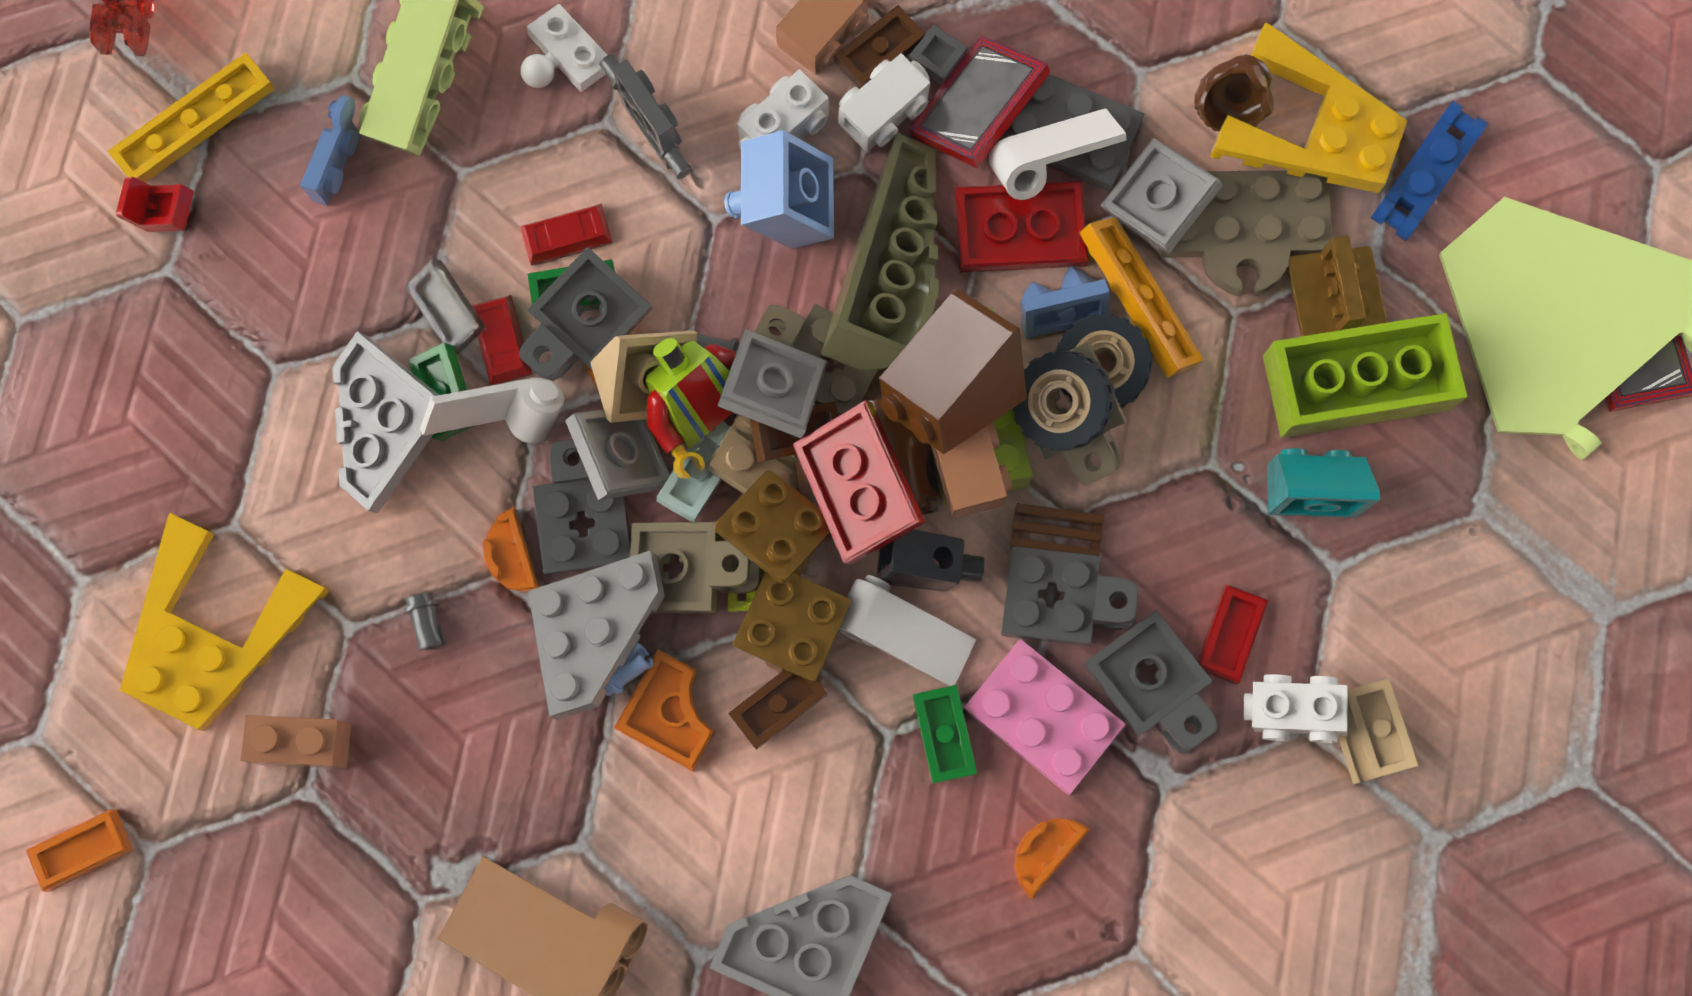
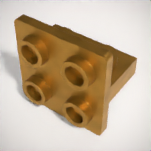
M1347 235L1332 237L1319 253L1290 256L1287 271L1300 337L1387 323L1373 251L1370 246L1352 248L1350 237Z
M766 470L714 525L716 533L779 583H785L792 574L801 576L806 570L816 548L831 533L821 509L771 470Z
M765 572L733 641V645L741 651L764 660L767 667L779 672L786 670L814 682L818 678L851 601L848 597L798 575L792 574L785 583H779Z

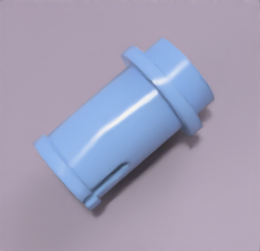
M637 643L623 667H617L605 687V690L608 691L607 696L613 693L621 694L627 683L653 667L654 664L651 658L644 659L649 656V653L641 644Z

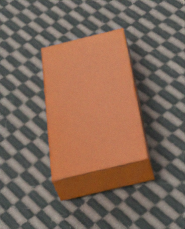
M110 809L26 849L42 892H50L133 851L119 813L115 809Z

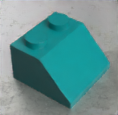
M1290 448L1281 450V454H1277L1267 464L1268 515L1356 518L1380 501V491L1367 458L1352 457L1351 451L1331 450L1325 452L1324 456L1308 455V451L1305 449Z

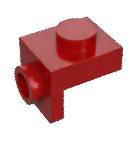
M126 177L123 182L116 216L147 232L184 231L190 215L194 191L182 184L151 186L135 177Z

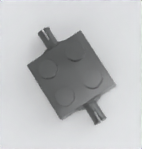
M614 54L605 56L599 65L611 80L614 90H618L622 104L664 166L667 169L671 168L677 179L686 177L692 171V167L679 151L680 147L678 145L682 143V140L675 129L678 126V122L666 103L660 106L657 104L652 95L655 89L642 69L635 72L627 59L619 63Z

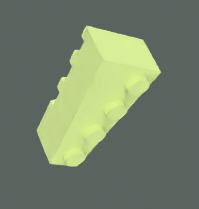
M399 0L401 7L397 19L390 24L387 30V49L383 62L377 64L373 73L374 89L370 101L364 104L360 113L359 124L361 129L359 134L387 146L417 156L421 155L440 111V102L436 100L439 92L444 93L447 88H450L455 76L452 62L455 53L459 50L466 51L471 39L470 34L466 33L468 23L471 17L479 19L485 7L478 0Z

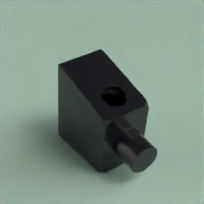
M914 529L879 549L876 577L892 586L946 592L957 586L960 580L980 583L984 574L985 559L981 556L963 554L964 540L961 538ZM933 558L939 563L940 568L936 566Z

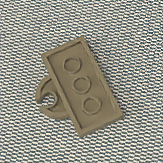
M1287 170L1207 171L1221 181L1222 188L1169 254L1159 248V258L1202 257L1205 271L1214 284L1235 296H1239L1243 286V282L1237 276L1236 268L1244 265L1250 266L1258 275V281L1253 287L1255 296L1261 295L1278 283L1289 265L1290 256L1319 253L1332 238L1329 185L1326 182L1328 177L1305 173L1303 177L1287 174Z

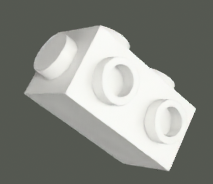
M902 53L891 62L888 59L881 62L871 73V80L861 89L858 87L852 88L839 102L838 124L866 153L876 144L879 147L887 144L897 133L898 128L896 126L907 117L911 120L916 118L929 103L927 100L930 88L928 73L918 62L914 60L910 62Z
M800 69L790 78L788 76L782 77L774 84L770 95L759 105L757 103L750 105L741 114L737 123L740 139L738 142L739 147L741 148V142L781 130L790 133L800 140L808 133L810 135L816 134L828 121L829 97Z
M1264 675V682H1253V693L1244 694V720L1252 721V728L1255 732H1263V740L1290 741V734L1294 733L1309 734L1310 742L1337 743L1338 735L1347 736L1348 686L1338 685V678L1313 676L1310 677V684L1291 683L1292 677L1287 675Z

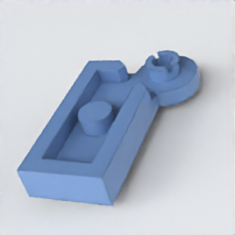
M346 95L340 96L337 102L333 100L330 103L328 111L331 112L328 113V117L332 118L333 129L325 128L322 131L300 184L301 188L313 202L328 206L332 194H336L340 190L343 182L342 170L348 156H352L355 153L359 142L358 129L352 122L355 112V101L352 97Z

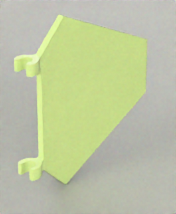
M1507 197L1502 198L1439 254L1498 433L1562 436L1572 453L1580 460H1583L1602 442L1591 431L1578 424L1579 420L1677 335L1682 337L1685 346L1692 353V260Z

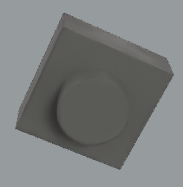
M933 25L909 55V61L912 62L914 60L918 62L931 79L942 85L965 56L968 47Z

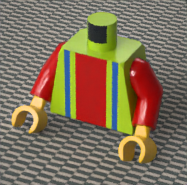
M667 338L655 346L653 354L660 365L648 374L646 378V384L650 391L647 397V426L666 454H672L675 457L673 463L675 474L682 479H690L689 474L683 467L685 459H691L699 471L704 470L705 462L700 454L695 452L687 453L683 445L691 449L733 413L718 407V403L737 351L716 344H710L703 348L693 340L686 342L681 347L676 339Z

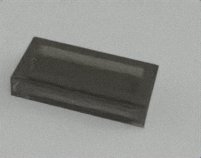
M432 259L405 286L442 343L453 345L456 354H460L486 329V326L442 260Z

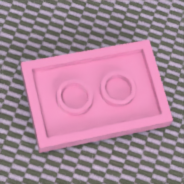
M1021 639L1017 641L963 708V710L1067 795L1073 792L1126 725Z

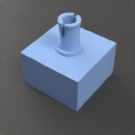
M784 130L741 142V190L730 191L726 194L724 203L727 213L730 217H734V219L741 217V225L791 249L834 239L833 157Z

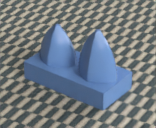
M1070 266L1065 273L1062 289L1051 291L1041 284L1031 282L1021 299V327L1025 338L1030 339L1071 329L1076 321L1087 319L1089 315L1097 314L1099 316L1109 313L1110 291L1105 279L1094 281L1087 273Z

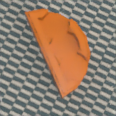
M512 507L499 514L496 522L489 529L487 537L483 542L484 562L491 575L507 589L528 593L530 590L539 588L540 585L518 511L515 507Z
M1055 818L1036 824L1024 834L1016 848L1014 869L1018 883L1029 899L1035 896L1090 831L1089 828L1075 820Z

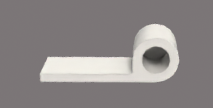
M1105 108L1004 138L993 146L989 154V164L1009 195L1014 199L1026 200L1036 196L1043 189L1047 178L1046 164L1126 141V132Z
M530 378L433 396L430 398L420 430L423 436L505 420L516 438L526 443L537 444L545 441L550 436L565 398L560 387L553 381L545 378Z
M867 575L865 581L855 579L847 595L851 604L838 632L866 646L876 647L948 686L955 685L977 639L889 592L891 585L877 577Z

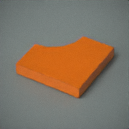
M658 649L652 659L653 667L645 671L614 729L694 772L715 734V731L701 720L694 706L693 686L698 671Z

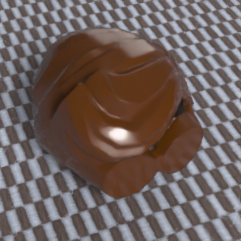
M1246 54L1236 56L1210 70L1200 80L1194 98L1195 109L1200 119L1204 121V124L1213 131H1220L1225 119L1229 115L1256 127L1262 120L1271 115L1274 110V101L1270 90L1272 78L1264 61Z

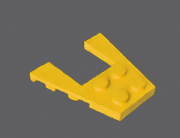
M1265 22L1255 42L1251 56L1264 61L1270 73L1324 96L1305 148L1228 115L1220 129L1210 157L1220 160L1222 155L1243 159L1242 165L1262 168L1264 164L1286 168L1287 174L1303 177L1305 173L1328 177L1327 183L1379 193L1386 184L1408 120Z
M169 513L119 691L198 730L204 731L243 688L241 685L258 666L262 667L273 655L271 652L289 632L293 633L305 620L306 617L304 615L320 598L323 599L329 590L285 569L243 648L171 613L214 534Z

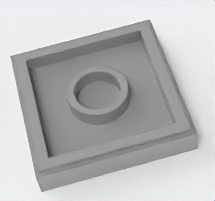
M1153 138L1104 200L1101 207L1105 212L1116 217L1117 220L1169 254L1223 185L1218 178Z
M745 329L718 407L802 438L806 431L828 361Z
M603 409L574 413L565 420L598 501L661 490L670 477L654 436L647 426L646 419L610 423L606 419Z

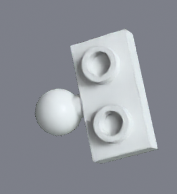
M557 4L526 26L528 36L546 54H533L522 62L521 76L527 85L533 88L547 86L553 80L554 70L557 67L580 92L606 75L599 63L607 54L560 4Z

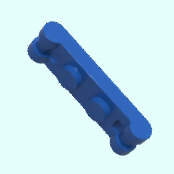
M1454 100L1446 108L1370 217L1380 225L1385 222L1396 229L1395 235L1404 241H1407L1417 228L1426 212L1489 124L1479 116L1474 119L1461 111L1463 106ZM1450 125L1464 133L1461 140L1446 132ZM1397 203L1410 211L1408 216L1394 208L1395 204Z

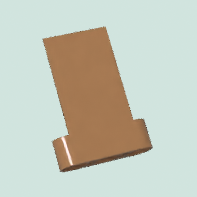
M482 856L441 931L438 940L532 996H615L644 942L648 924L613 903L605 905L596 918L593 919Z

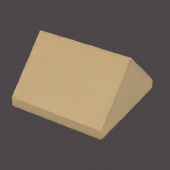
M691 330L615 336L590 362L606 419L610 423L647 419V397L650 391L646 384V378L648 374L660 365L653 354L655 346L667 338L676 339L681 347L688 341L693 340L697 343L698 333Z

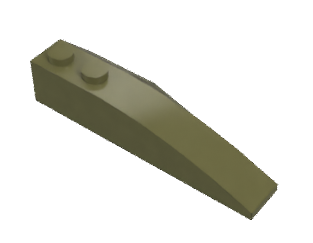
M896 133L849 263L821 352L822 355L859 370L887 368L933 315L939 293V279H935V264L938 260V245H935L934 229L937 226V211L934 210L933 196L936 193L935 148L899 133Z

